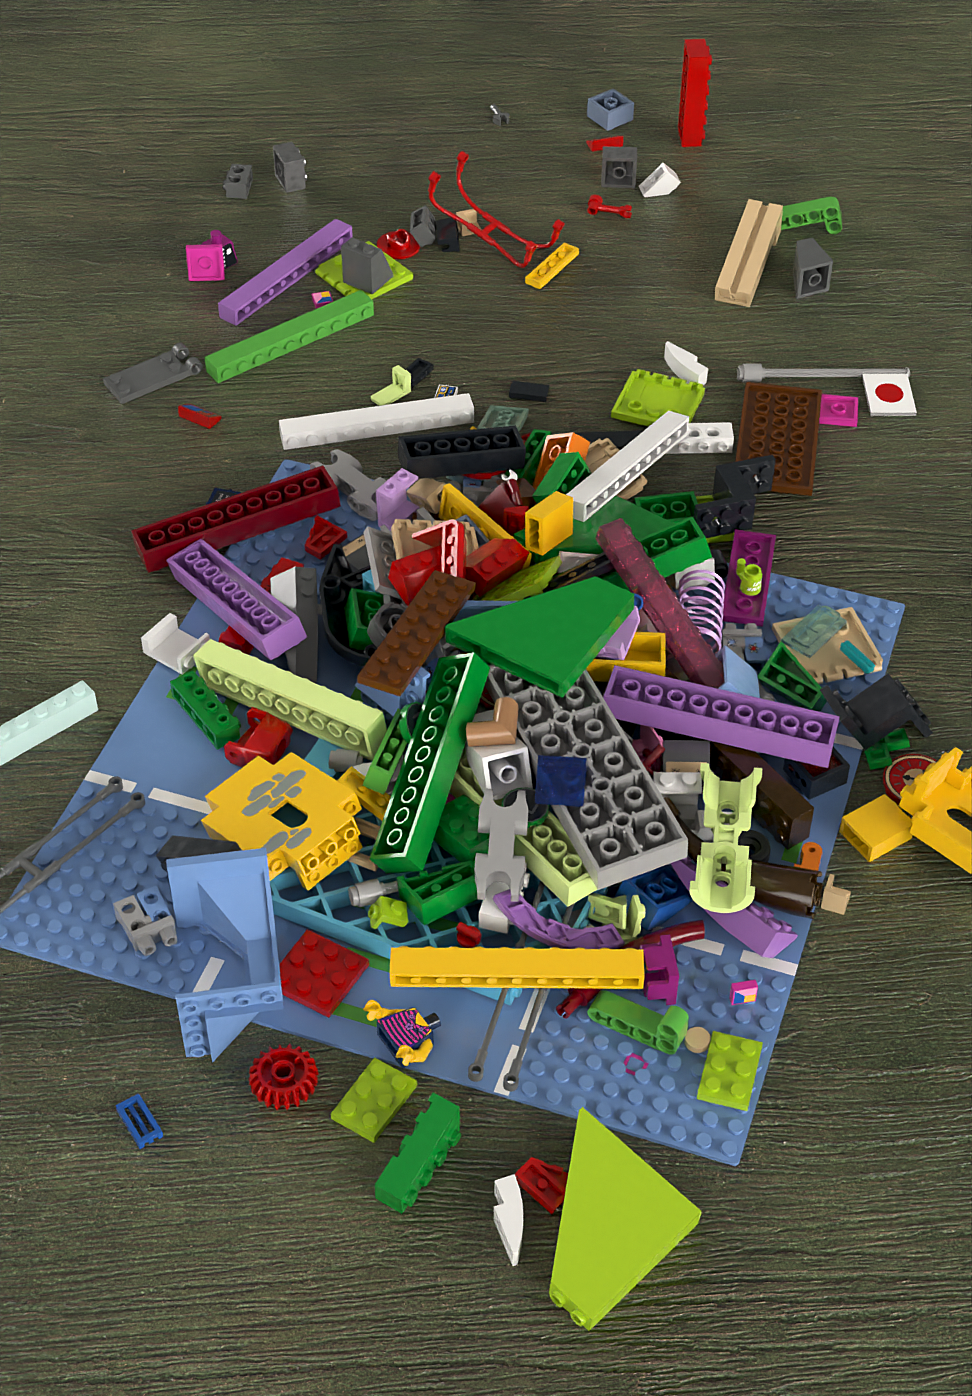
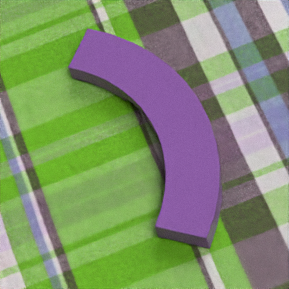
M510 889L495 894L493 897V901L514 925L527 935L551 947H558L560 949H575L578 947L585 949H618L625 944L613 923L599 927H584L583 929L570 928L569 925L550 918L548 920L539 915L536 909L521 894L518 902L511 901Z

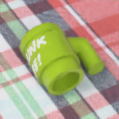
M738 559L736 574L741 579V592L750 596L759 594L762 581L761 568L755 564H749L745 567L746 560Z

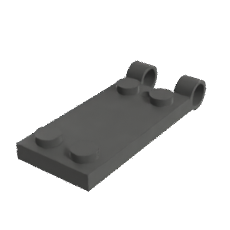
M180 342L176 343L171 351L103 378L104 385L117 400L124 404L183 378L199 374L203 369V364L196 357H191L186 361L185 365H182L179 360H184L188 357L189 349Z

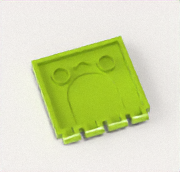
M370 241L365 242V243H367V244H370V245L375 246V245L372 244ZM383 252L393 272V277L374 294L363 292L371 299H374L412 280L413 273ZM341 254L319 264V268L315 270V274L336 288L344 296L360 290L343 283Z
M637 369L636 372L632 371L611 411V418L649 427L666 412L672 411L689 416V423H691L704 396L705 388L701 383L690 381L687 384V380L675 377L669 379L667 375L658 373L651 375L650 371Z

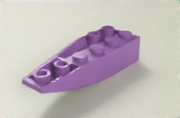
M687 856L671 863V865L690 892V881H695L697 866ZM721 880L716 882V884L720 887L727 886V884H725ZM754 903L740 911L731 913H718L704 909L726 931L761 957L774 958L798 936L791 930L793 927L783 920L778 921L773 917L774 913L763 906L760 908Z

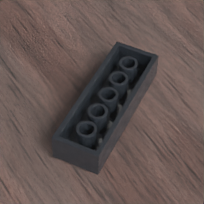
M516 425L398 436V459L401 467L418 476V479L524 469L526 447Z

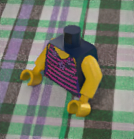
M374 1000L367 1002L363 1008L364 1011L369 1012L367 1019L373 1021L375 1018L378 1019L377 1035L403 1069L411 1063L424 1062L434 1045L432 1030L441 1026L437 1014L432 1013L423 1018L418 1010L413 1007L409 1009H387L381 1007Z

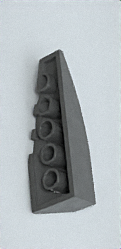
M293 567L270 578V594L299 617L307 635V638L298 645L284 652L288 660L289 671L294 675L306 678L317 684L318 601L316 568Z

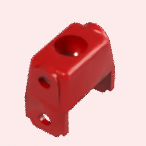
M252 707L247 712L248 724L251 727L240 737L237 743L229 741L225 744V757L230 763L241 767L247 765L257 756L274 765L289 746L293 729L287 722L266 711Z

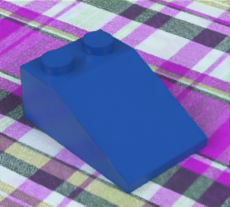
M669 865L624 880L615 897L626 895L627 914L632 895H638L640 903L645 906V918H642L640 925L646 931L661 926L693 901L690 892Z

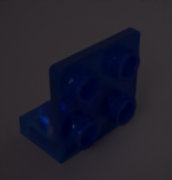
M538 755L535 803L583 807L586 771H588L587 758Z

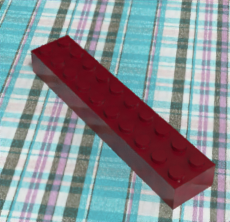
M322 465L131 530L136 550L147 572L150 573L169 566L166 561L168 558L199 539L204 540L217 550L326 511H331L341 507L338 488Z

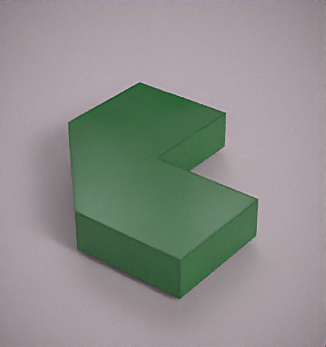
M904 728L892 731L865 750L870 770L893 765L889 752L910 747Z

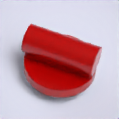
M463 922L457 925V941L461 946L473 948L481 942L482 934L478 928L468 926Z

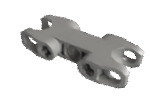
M338 449L330 452L332 465H323L318 461L310 464V469L322 465L325 467L337 488L348 496L347 502L353 511L372 521L378 519L376 490L386 482L385 479L378 477L372 481L362 474V466L356 458Z
M485 789L479 808L478 833H490L488 854L476 853L474 871L477 899L485 900L489 885L494 882H502L510 888L511 901L518 902L521 888L524 884L525 856L514 855L515 835H527L528 806L524 790H518L517 799L513 805L501 807L493 800V789Z

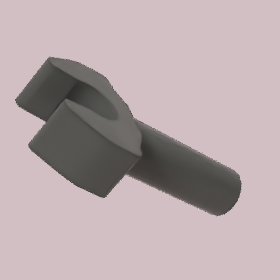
M492 104L490 108L495 114L493 115L494 124L501 126V120L509 124V113H501L496 104Z

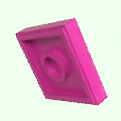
M222 244L186 245L189 281L225 280Z
M822 394L819 424L857 427L858 397Z

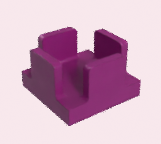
M661 935L659 943L640 945L639 950L644 952L646 969L648 971L658 970L655 973L644 974L642 990L647 1000L665 999L666 1005H675L679 971L670 935Z

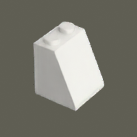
M517 736L515 744L469 747L466 740L467 761L483 793L486 788L493 789V800L504 798L509 791L516 788L528 787L533 789L528 748Z

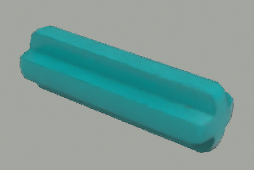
M846 640L841 643L840 650L866 674L874 671L875 664L850 641Z

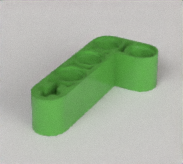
M825 197L783 206L781 230L825 221L826 229L829 233H839L842 230V214L838 199L835 197Z
M606 990L598 992L587 1011L588 1016L596 1023L666 1054L673 1055L676 1053L688 1029L689 1016L684 1009L678 1006H669L665 1015H662Z

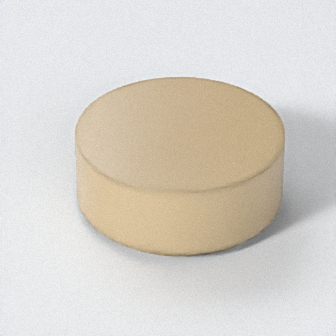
M702 1027L690 1028L685 1035L684 1043L686 1048L694 1053L705 1052L710 1045V1034Z

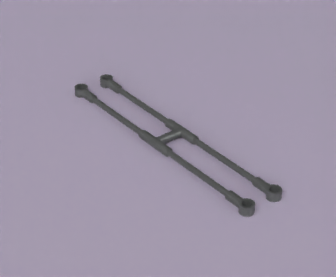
M120 777L110 778L109 784L98 792L95 798L39 842L32 844L1 868L0 879L3 876H8L19 866L33 875L34 878L0 906V914L23 895L30 893L61 868L63 863L121 817H125L135 808L144 807V794L141 792L132 794L131 801L119 809L116 815L44 870L31 863L28 859L37 853L40 847L96 803L103 801L113 792L117 793L123 789Z
M541 881L532 903V907L536 910L545 884ZM574 904L566 908L562 920L563 924H568ZM522 931L520 940L516 943L514 949L525 948L527 938L525 932ZM502 988L482 1047L478 1050L474 1063L468 1068V1078L473 1082H478L483 1078V1066L488 1055L487 1049L509 988ZM539 988L516 1058L513 1059L509 1073L503 1079V1087L507 1091L512 1092L518 1088V1076L523 1064L522 1058L544 992L548 988Z

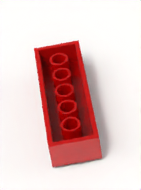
M685 39L678 117V133L682 147L702 146V140H705L703 125H706L707 122L706 115H704L705 110H708L706 95H709V85H707V81L711 78L709 65H712V55L709 54L710 48L706 45L705 39Z

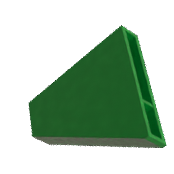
M614 496L585 522L573 519V534L543 556L529 550L532 553L531 561L538 564L558 556L559 551L599 555L605 551L615 550L675 523L619 496ZM524 528L513 534L515 540L526 548Z
M595 576L449 623L445 626L446 642L467 653H475L482 660L563 698L634 610V594Z

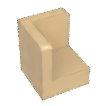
M469 209L456 212L458 217L481 229L477 223L476 210ZM456 221L461 236L474 234L465 225Z
M830 874L824 889L821 908L844 915L851 891L834 887L835 875Z

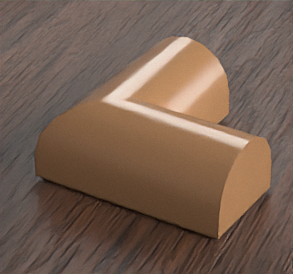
M509 697L499 698L494 703L493 721L467 722L466 736L468 746L515 744L518 720L517 702Z

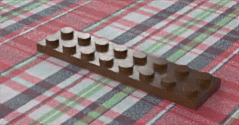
M434 570L357 676V683L401 696L444 635L445 626L453 622L474 592L476 582Z

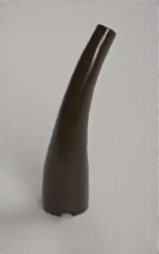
M665 797V802L688 838V856L697 864V856L701 855V845L704 841L694 834L680 818L681 813L671 799ZM748 859L752 860L750 886L755 887L753 901L793 916L815 918L816 913L812 912L813 906L819 907L823 883L817 882V877L822 876L821 871ZM721 864V871L726 872V864Z

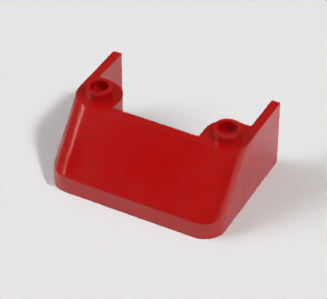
M451 519L412 534L413 539L432 547L442 545L441 572L466 579L467 541L464 526L461 522Z

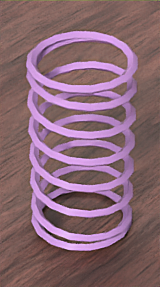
M709 570L690 571L683 575L679 581L677 615L682 620H679L675 627L674 645L678 648L677 654L680 653V650L688 653L692 652L680 645V639L690 644H705L715 640L714 646L707 650L711 652L717 648L712 657L721 649L725 584L723 579ZM695 573H708L716 577L720 585L707 577L696 576L686 578ZM691 580H706L713 583L718 588L719 593L707 587L694 586L683 589V586ZM701 589L712 593L715 597L712 599L702 596L689 597L686 592ZM685 602L694 605H706L712 603L715 607L712 609L701 606L685 607L683 604ZM691 609H701V610H705V611H704V612H695V611H692ZM688 612L694 615H705L711 613L714 617L711 619L700 616H690L685 618L683 616V613ZM691 619H700V620H704V621H703V622H697V621H692ZM688 622L697 625L711 623L713 627L710 629L699 626L683 627L682 623ZM689 633L707 634L711 638L705 641H690L683 636Z

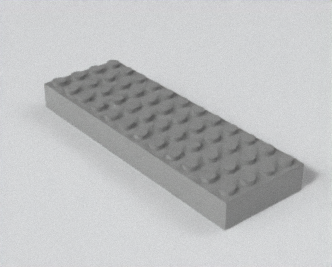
M495 665L489 666L490 670L485 687L494 703L502 697H509L517 702L518 720L516 736L528 748L530 769L597 890L687 857L688 838L586 669L564 697L561 698Z

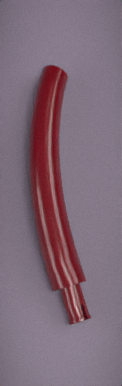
M696 920L662 928L643 935L618 949L634 948L639 950L640 945L659 943L661 935H670L673 946L701 940L705 937L703 920ZM569 988V995L556 1006L557 1013L562 1016L565 1012L563 1018H569L579 1006H587L602 989Z

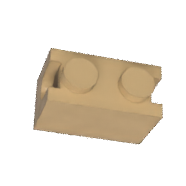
M423 478L406 491V494L415 505L420 508L424 507L428 512L437 514L440 510L443 486L446 484L434 479Z

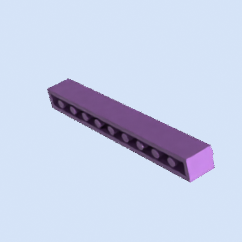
M334 219L218 303L219 317L237 326L315 269L319 264L341 250V246L352 238V226Z

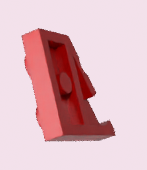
M317 515L314 519V526L310 529L309 538L306 540L305 551L321 560L331 552L334 544H341L348 536L347 531Z
M531 1157L515 1173L518 1184L551 1215L564 1203L568 1173L563 1172L562 1167L548 1165L542 1160Z

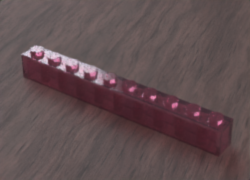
M622 518L600 526L595 539L631 593L642 597L643 611L657 632L665 633V644L691 683L718 689L725 682L722 662L718 661L711 646L701 636L699 628L693 624L688 612L682 608L676 594L670 590L665 578L655 568L653 560L647 556L642 544L632 534L630 526Z

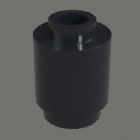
M710 550L714 558L715 573L723 579L728 574V565L720 550Z

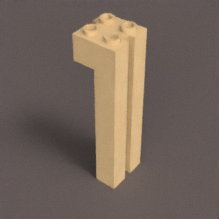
M748 200L715 287V300L750 307L772 245L776 246L781 233L783 205L769 203L768 206L762 204V201Z

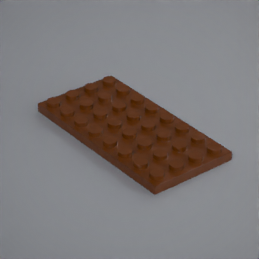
M746 382L735 462L773 455L776 459L771 489L773 492L812 496L822 390Z

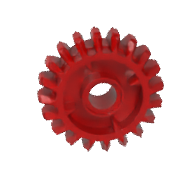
M279 1043L277 1049L269 1046L268 1053L260 1051L259 1058H254L253 1066L249 1069L251 1092L257 1096L259 1103L265 1101L267 1108L274 1104L276 1110L280 1106H285L288 1110L291 1104L298 1107L300 1104L299 1100L307 1102L308 1095H313L314 1087L318 1084V1068H316L314 1058H310L308 1051L302 1052L300 1046L293 1049L290 1043L287 1048H282Z

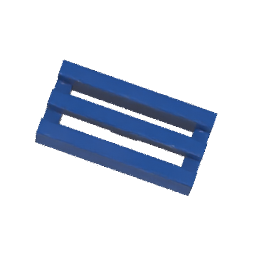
M139 1094L115 1105L119 1116L139 1149L145 1147L144 1144L147 1142L149 1144L153 1143L154 1138L158 1137L160 1139L163 1137L161 1128ZM137 1103L153 1129L152 1132L149 1133L133 1104ZM125 1108H127L131 1113L138 1127L142 1131L144 1135L143 1137L139 1135L138 1131L134 1127L133 1123L131 1122L130 1118L124 1110Z

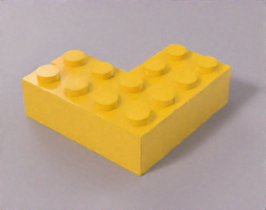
M635 632L624 660L593 659L586 670L592 680L598 682H609L614 665L665 677V633Z

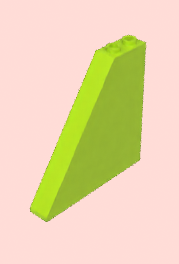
M583 1107L578 1112L549 1294L552 1301L558 1307L563 1306L570 1313L572 1320L577 1325L584 1326L590 1331L699 1223L702 1211Z

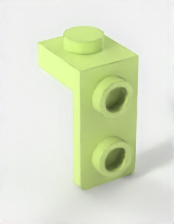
M399 365L393 367V383L373 394L371 400L379 406L389 405L410 393L411 373Z
M632 895L626 918V928L620 929L615 927L625 944L637 939V935L641 932L640 924L642 918H645V906L640 903L638 895Z

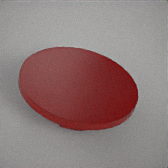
M404 229L386 233L377 240V247L393 259H406L414 256L420 250V245L413 235Z

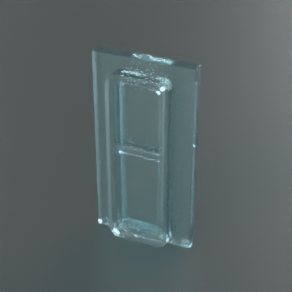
M817 605L781 641L790 648L811 658L847 623V620L840 617V613L832 608Z

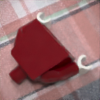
M509 470V477L505 474L501 476L507 483L500 484L477 506L503 529L504 509L522 506L523 504L516 481L517 474L512 470Z

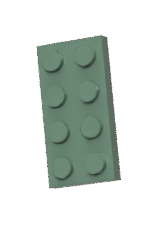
M490 405L477 429L516 425L518 432H520L528 417V408Z

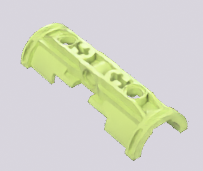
M701 763L700 774L704 781L703 800L705 803L703 824L705 827L711 828L714 839L713 843L702 842L701 855L697 856L695 881H690V895L695 903L709 911L718 913L737 912L749 906L755 896V887L750 886L752 860H748L749 846L738 845V837L742 831H748L751 828L752 807L756 801V786L762 778V768L754 767L751 775L742 779L741 782L720 781V778L710 770L709 763ZM731 809L734 811V813L725 814L722 812V810ZM721 864H726V872L721 871ZM723 880L726 881L729 885L726 887H720L716 884V882Z

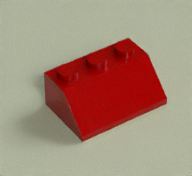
M494 538L466 556V580L476 582L474 592L481 597L523 569L529 552L515 539Z
M442 545L392 561L388 579L407 606H409L434 570L441 572Z

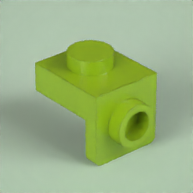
M380 896L368 910L370 925L373 929H377L382 922L400 927H405L409 922L407 904L403 901Z

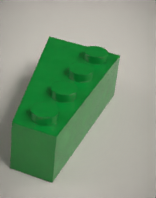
M432 1092L428 1099L430 1107L427 1112L423 1113L421 1111L415 1120L417 1123L412 1136L406 1134L398 1151L399 1156H392L374 1185L375 1199L401 1214L407 1206L411 1207L415 1203L418 1191L422 1186L428 1185L434 1169L444 1163L450 1147H455L461 1138L459 1106Z

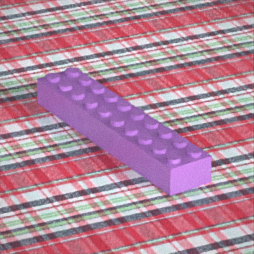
M197 540L166 560L175 579L270 661L281 656L282 653L307 638L300 619L296 614L204 540Z
M614 665L603 697L614 717L619 720L826 768L829 765L840 716L616 665Z

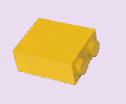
M555 491L525 512V544L527 550L543 556L573 534V497Z
M884 794L843 816L839 832L868 862H871L912 839L913 835L909 832L913 823H911L912 818L906 815L896 802Z

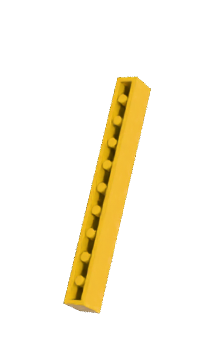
M408 946L391 947L390 984L391 987L643 989L644 952L634 948L585 949L578 947L575 949H560L552 947L549 949H536L526 947L524 949H512L509 947L459 948L456 946L449 948H435L432 946L423 948H410Z

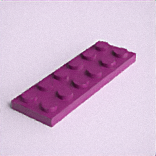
M735 530L723 602L724 622L739 624L755 623L756 626L763 627L776 535ZM738 559L746 560L745 567L749 564H755L761 568L762 581L759 594L750 596L741 592V579L736 574Z

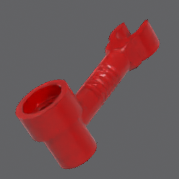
M596 194L590 196L587 209L590 215H596L598 211L616 213L624 218H631L632 206L614 207L602 204L603 199L601 196Z

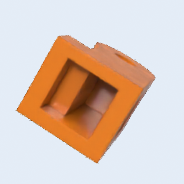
M815 842L805 843L801 849L800 865L794 863V867L818 871L822 856L821 846Z

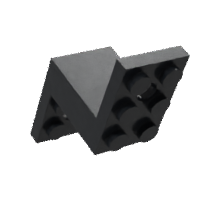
M773 455L716 466L712 495L715 501L696 504L694 509V520L706 538L735 533V530L745 531L752 529L756 503L754 494L771 491L776 461Z
M889 673L848 702L843 699L837 689L832 691L828 685L820 689L835 714L840 716L839 720L865 750L910 719L925 738L933 734L929 728V725L932 723L922 712L918 703L898 678L893 680Z

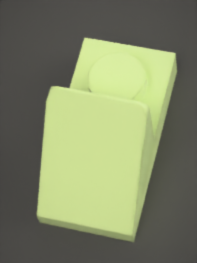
M598 893L588 895V901L591 903L588 918L605 924L613 923L614 927L620 929L626 928V895L615 898Z

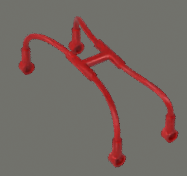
M461 151L457 156V185L467 203L490 223L482 230L444 209L435 201L433 193L441 175L433 171L429 176L430 184L428 188L431 203L439 211L462 223L479 238L497 248L517 267H526L531 261L536 248H549L558 240L560 231L565 225L559 219L553 224L552 240L547 244H536L532 240L528 241L510 231V228L475 205L465 193L461 183V172H463L465 162L469 157L464 151ZM497 228L504 234H508L526 244L524 263L516 261L488 234Z

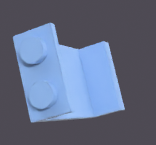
M726 645L723 646L710 659L711 662L716 663L717 670L724 675L725 682L718 689L760 698L757 671Z

